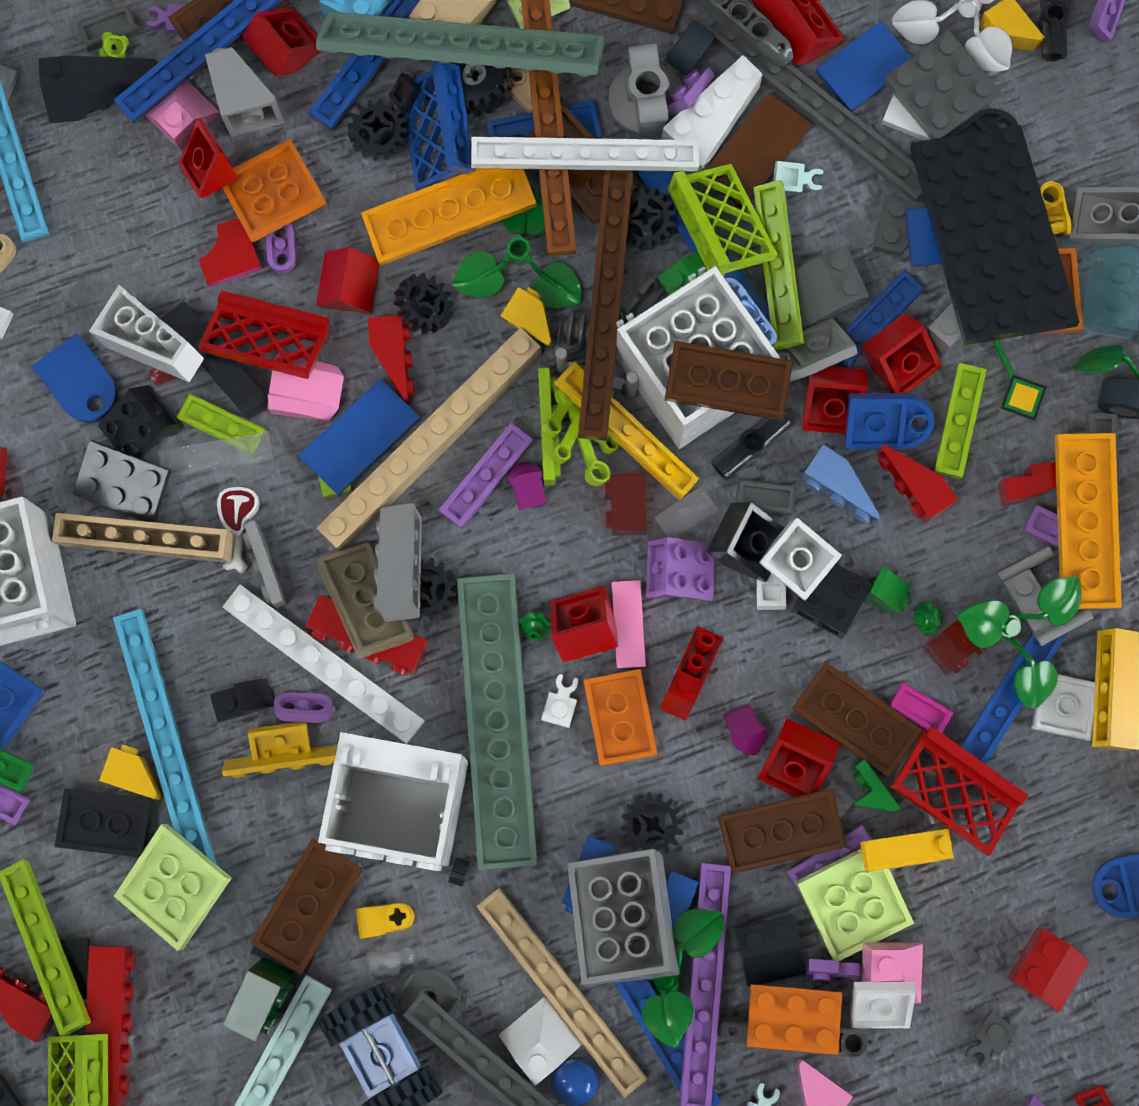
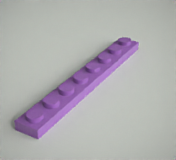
M701 863L699 866L696 909L721 912L724 916V929L717 945L710 953L703 957L691 958L688 998L693 1004L694 1014L691 1024L685 1032L679 1106H711L731 866Z

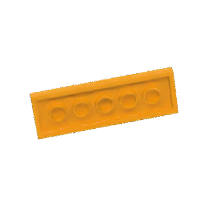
M476 168L475 171L469 174H460L361 212L378 263L380 266H383L538 206L524 169Z
M1116 434L1055 435L1059 577L1074 575L1079 579L1081 601L1078 609L1122 608Z

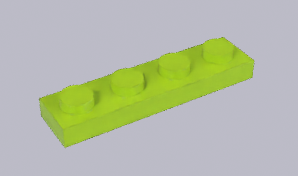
M963 363L957 365L933 470L939 475L960 480L963 478L987 369Z
M538 368L544 486L556 485L555 477H561L560 464L553 461L551 452L559 445V433L555 437H547L542 431V425L551 418L557 404L551 403V394H555L556 389L554 384L556 376L550 377L549 368ZM549 424L550 429L553 430V426Z

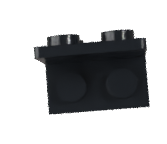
M150 385L129 388L98 425L116 449L140 458H144L160 438L178 435L184 428Z
M835 564L805 601L798 597L791 612L842 639L871 589L872 583Z

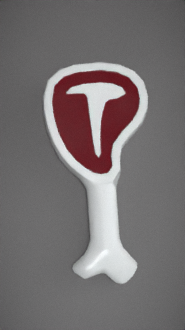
M244 487L224 489L220 492L217 499L220 520L224 527L235 535L231 563H224L223 568L227 571L236 569L239 573H244L248 569L242 557V534L246 532L244 524L257 513L260 506L258 495Z

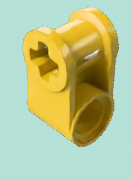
M1054 181L1046 182L1040 187L1042 197L1043 193H1048L1054 199V202H1048L1043 197L1053 234L1062 233L1064 236L1070 235L1071 218L1067 210L1063 187Z
M405 903L355 909L360 939L405 930L415 920L413 909ZM398 908L401 913H406V919L401 921L402 925H400L399 921H394L393 915L398 913Z

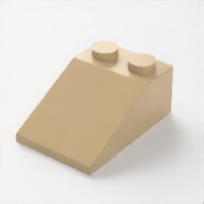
M420 0L409 18L481 25L497 0Z

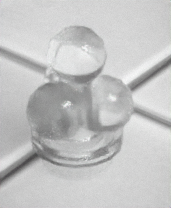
M385 943L381 948L374 947L373 951L366 952L369 973L371 976L378 975V977L385 976V974L395 976L400 972L401 963L409 965L416 958V953L411 947H403L398 952L396 945L393 943Z

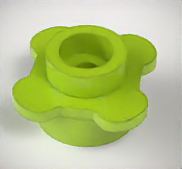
M111 32L103 33L101 36L103 45L99 50L100 57L126 58L125 51L126 46L129 45L128 38L124 35H112ZM116 45V50H113L111 46Z

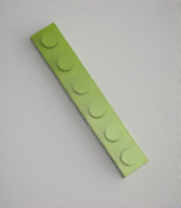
M781 180L754 187L757 215L778 254L775 260L764 262L763 267L770 324L777 334V340L773 344V348L780 350L804 344L784 183ZM761 246L762 254L766 253L764 247Z
M22 859L0 871V881L60 1036H67L91 1023V1020L29 860Z

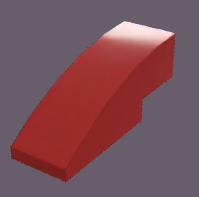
M1056 462L1031 464L1025 470L1026 476L1004 478L998 484L1001 506L1026 502L1056 490Z

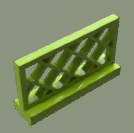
M732 164L688 175L684 171L673 173L668 191L707 271L716 266L724 277L725 273L776 259L778 254ZM727 174L731 182L730 187L714 181L715 178ZM699 182L708 186L705 194L694 190L691 183ZM711 188L726 194L723 202L708 196ZM729 196L740 200L743 206L741 210L726 204ZM704 202L719 209L716 217L704 211L702 207ZM722 210L738 217L735 225L719 218ZM740 219L752 223L754 227L753 233L737 227ZM715 226L731 232L728 240L716 235L714 231ZM733 234L748 239L747 247L744 248L731 242ZM755 242L763 246L766 253L758 254L749 250L751 243ZM727 248L743 255L741 260L730 262L725 253Z
M108 1034L48 1037V1106H108ZM59 1043L64 1050L61 1058L59 1056ZM69 1060L73 1065V1069L70 1073L66 1068V1065L68 1064ZM60 1076L64 1081V1084L61 1089L59 1087ZM69 1091L73 1097L71 1104L66 1099Z

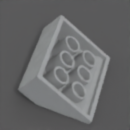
M656 849L567 863L582 985L679 975L662 854Z

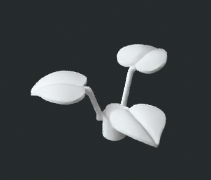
M914 0L899 8L892 18L893 26L908 41L915 44H926L938 35L939 25L937 22L944 20L953 12L959 10L962 16L974 18V33L976 36L967 40L965 49L981 69L998 72L1010 68L1012 42L1009 35L997 27H987L982 32L979 30V19L981 17L979 11L983 4H989L994 0H960L940 16H936L937 8L933 2Z

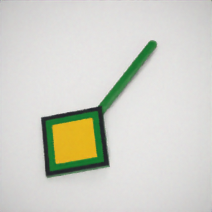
M992 341L1011 379L1000 409L1035 421L1047 387L1015 376L999 341Z

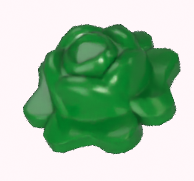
M931 601L918 603V610L914 611L913 616L916 628L920 629L923 635H928L929 633L936 634L937 627L941 625L943 620V613L937 607H934Z
M530 611L526 616L519 618V630L524 632L530 640H542L544 636L551 634V620L547 619L543 612Z

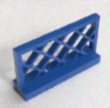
M435 61L431 64L432 70L414 79L422 91L410 112H404L408 124L406 128L409 134L408 141L416 191L445 181L459 173L469 174L475 171V168H471L472 147L459 65L453 63H439ZM433 79L435 85L434 93L429 91ZM427 95L431 100L425 112L421 108ZM437 105L439 112L438 119L433 117ZM420 113L424 117L419 129H416V120ZM431 121L435 126L429 138L425 133ZM442 132L443 142L442 145H439L437 140ZM422 140H425L427 145L423 154L420 155L419 147ZM435 147L439 152L433 164L429 159ZM446 158L447 169L443 171L440 168ZM426 166L431 168L427 180L424 181L423 173Z

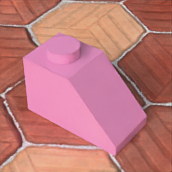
M799 1058L797 1060L796 1066L804 1106L848 1105L853 1096Z

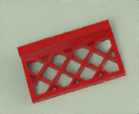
M221 290L217 298V308L198 345L199 351L309 379L324 344H327L330 337V318ZM220 318H225L235 322L222 327L219 320ZM252 325L260 327L262 330L250 334L246 326ZM240 329L244 336L231 341L227 333ZM279 332L287 334L289 337L277 341L273 333ZM222 336L226 342L218 346L209 344L211 339ZM267 336L271 341L270 344L258 347L254 340ZM306 339L316 343L304 348L300 341ZM249 343L253 350L244 353L238 351L236 347ZM294 343L298 351L286 355L282 347ZM276 350L280 355L279 358L271 360L265 358L263 354ZM304 357L307 364L305 368L294 366L291 361Z
M931 726L921 731L916 739L915 747L890 787L986 856L991 855L1017 808L1024 804L1028 794ZM922 749L931 754L934 766L921 768L918 755ZM950 767L954 770L958 783L945 785L941 769ZM935 770L939 787L926 789L922 772ZM916 773L919 790L911 792L901 783L906 775ZM975 785L978 787L982 801L969 803L966 786ZM959 787L963 804L950 806L946 789ZM940 790L943 808L935 809L929 804L927 793ZM999 802L1007 808L1002 819H993L990 803ZM983 804L987 821L974 824L970 806ZM964 808L968 825H957L953 820L951 810ZM988 825L991 838L987 845L978 839L975 827Z

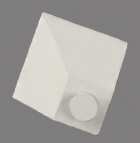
M795 518L788 523L774 540L759 563L805 601L842 555L800 519Z
M545 996L499 1034V1037L517 1064L535 1086L582 1045L581 1041Z

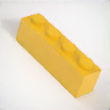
M1117 628L1097 631L1092 747L1119 751L1139 750V632Z

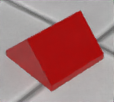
M197 118L178 164L197 196L205 198L238 178L203 119Z
M351 247L325 252L316 307L372 314L380 267L377 258Z

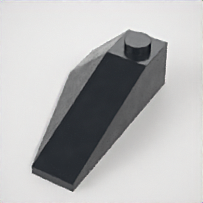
M90 56L39 58L40 86L49 122L53 124L79 121L86 118L87 114L101 109L103 111L110 108V104L115 103L114 99L157 65L156 59Z

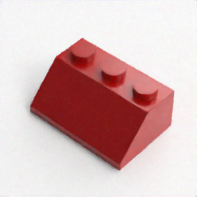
M752 0L756 9L772 23V26L788 39L793 53L791 62L795 65L811 63L846 41L818 0Z

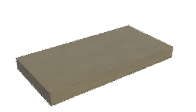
M370 542L316 558L315 564L358 659L413 641L414 635L406 619L385 622L380 612H377L374 608L373 597L374 594H377L374 571L378 569V560Z

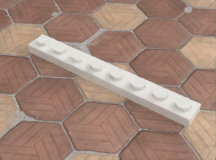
M472 137L471 168L698 171L699 140Z
M239 584L223 605L225 610L406 744L410 742L425 722Z

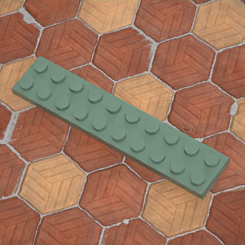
M328 12L317 36L316 47L317 50L327 51L328 53L344 52L354 53L358 56L377 55L384 58H409L413 61L433 60L439 63L455 62L465 63L469 66L489 65L495 68L511 67L521 68L525 71L544 70L556 74L567 72L589 76L598 74L604 48V36Z
M515 574L457 578L478 870L538 866Z

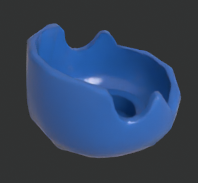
M584 1059L568 1060L558 1066L552 1074L551 1089L555 1098L561 1104L580 1106L589 1102L599 1089V1075L594 1065Z

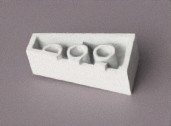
M744 55L709 85L691 107L681 111L663 127L662 140H699L698 171H693L694 173L704 171L710 161L713 160L725 138L728 137L738 118L743 114L760 88L763 74Z
M118 285L89 330L106 348L187 382H190L204 359L183 337L160 320L120 285Z

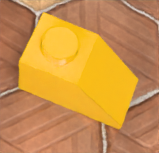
M1015 0L1000 1L984 12L979 23L981 32L987 27H997L1004 30L1011 39L1013 49L1034 52L1039 48L1044 39L1042 33Z
M518 287L500 316L519 329L521 327L529 336L552 349L554 342L546 306L540 301L542 295L529 287L526 291Z
M123 744L120 749L111 747L99 781L152 799L161 800L163 794L146 758L137 755L139 750Z

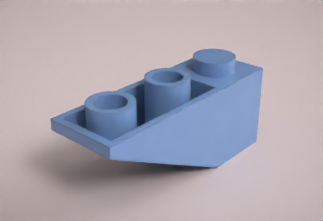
M822 445L801 479L806 481L805 485L816 493L822 491L830 497L829 501L835 506L842 509L847 507L853 511V516L864 524L870 522L874 525L880 515L848 460Z

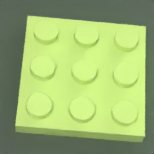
M161 824L114 897L172 947L180 951L184 950L232 877L168 824Z
M861 849L795 881L832 961H841L862 950L863 942H878L914 924L890 870L865 872Z

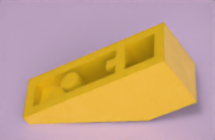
M949 829L860 842L865 872L954 858Z

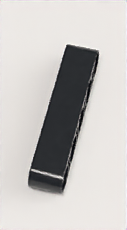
M184 300L162 317V320L183 337L204 358L201 366L248 420L252 419L268 405V398L235 360L199 351L198 345L207 327ZM216 338L209 341V344L221 345Z

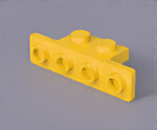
M307 722L251 728L247 734L252 756L225 760L222 774L223 776L240 778L253 772L269 774L281 768L289 767L292 770H297L310 764L330 765L335 761L338 744L311 747Z

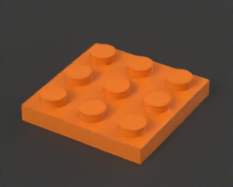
M291 139L234 167L233 170L238 179L222 187L252 243L327 204Z

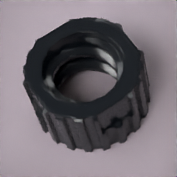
M456 857L448 883L462 887L470 861Z

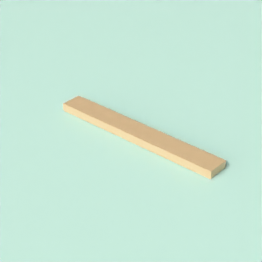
M498 888L476 907L624 1098L644 1083L648 1079L501 888Z

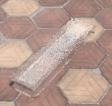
M271 432L158 451L160 465L172 469L170 478L276 460Z

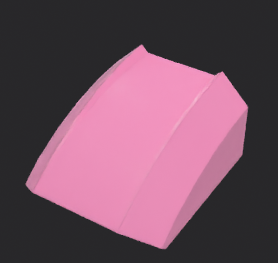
M304 358L291 361L294 366L305 368L307 364ZM316 361L309 379L272 370L268 393V410L271 414L330 421L339 409L344 376L338 366Z

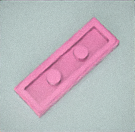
M640 580L612 582L613 615L618 634V647L615 648L617 669L645 668Z

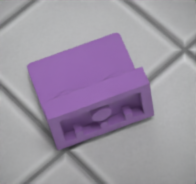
M671 537L648 541L646 598L660 599L673 596L703 601L713 600L714 558L706 552L710 543Z

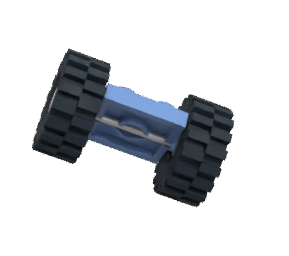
M384 982L358 995L316 1021L330 1047L340 1043L339 1045L369 1099L362 1106H425L443 1093L429 1065L422 1068L393 1013L371 1025L398 1009Z

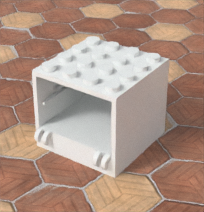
M716 266L705 272V267H701L698 269L699 277L696 278V274L692 273L688 276L690 283L634 318L633 313H630L626 316L628 323L625 325L622 319L616 322L619 328L617 329L616 359L626 374L635 372L638 375L637 390L678 449H681L733 415L734 412L664 401L675 341L781 359Z
M24 497L0 502V646L77 626L59 545L52 542L53 518Z
M340 732L318 843L326 844V851L350 855L355 854L358 857L383 860L384 855H387L386 862L412 866L414 860L417 861V868L441 871L442 866H449L469 762L462 754Z

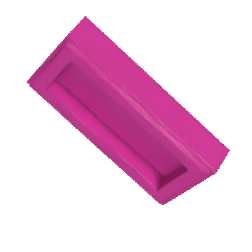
M901 683L889 704L890 708L923 730L932 726L941 733H943L954 713L905 683Z

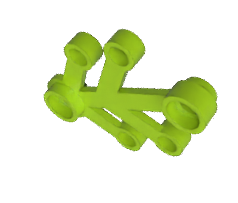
M557 387L555 389V399L558 404L551 418L542 425V431L547 437H555L562 430L561 421L567 412L571 423L560 445L552 450L551 457L558 464L565 463L571 457L570 450L577 438L587 466L585 469V480L589 485L601 486L610 478V469L604 462L597 461L590 439L578 438L581 408ZM549 424L555 428V431L550 429ZM607 435V442L612 445V448L608 447L606 441L595 440L599 443V447L604 454L610 455L619 448V444L610 435ZM558 451L564 454V458L559 455Z

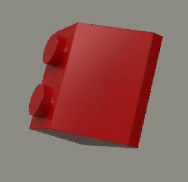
M294 7L257 12L242 36L250 46V49L257 54L275 77L295 73L322 52L317 50L316 47L318 35Z
M905 313L860 346L870 368L891 394H907L942 367L925 326Z
M829 366L807 376L802 430L845 434L849 394H866V370Z
M605 585L550 601L551 638L563 663L618 647L617 626Z
M786 718L771 747L758 779L794 797L816 793L833 765L840 743Z
M1036 928L1006 979L1052 1009L1060 1012L1089 960L1048 930Z

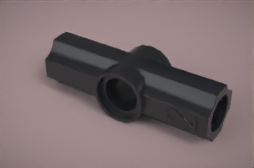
M1040 0L1038 27L1044 36L1041 42V59H1045L1047 62H1056L1065 59L1067 56L1066 19L1069 10L1066 0ZM1048 15H1054L1058 20H1052Z
M785 414L783 421L762 418L750 429L745 430L736 441L711 461L712 466L727 481L752 459L757 458L765 448L786 432L792 424ZM748 438L755 439L759 447L753 450L748 449L744 445V440Z

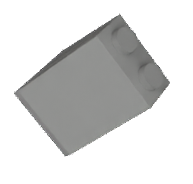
M232 47L217 48L212 53L205 54L220 114L231 137L284 124V119L275 96Z

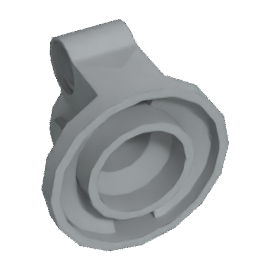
M656 43L628 47V66L615 76L609 88V109L613 119L623 130L636 136L653 137L662 134L663 127L679 114L671 116L668 113L667 104L672 99L671 93L682 86L680 78L669 67L659 63ZM652 83L657 85L659 89L653 94H643L637 89L636 85Z

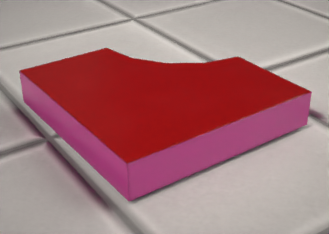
M239 218L217 225L218 236L215 246L207 255L199 259L208 287L262 269L254 245Z

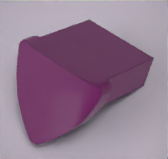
M521 462L516 465L508 477L509 484L513 485L519 510L547 504L541 481L543 472L538 466L527 462Z
M748 704L724 714L723 719L732 736L731 741L734 746L742 753L755 756L764 743L766 729L763 724L760 725L751 706Z

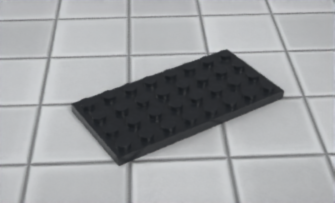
M1021 125L912 142L910 151L964 346L1077 327L1080 321Z

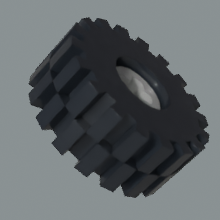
M450 62L459 65L466 114L470 115L472 111L474 115H481V110L489 114L492 112L490 107L495 105L498 109L502 106L501 98L508 99L509 94L506 90H512L513 83L510 78L513 79L511 67L469 66L465 63ZM477 70L481 75L478 76V81H473L469 77H472L473 71L476 72Z

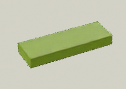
M190 393L177 416L179 421L253 456L266 433L264 428Z

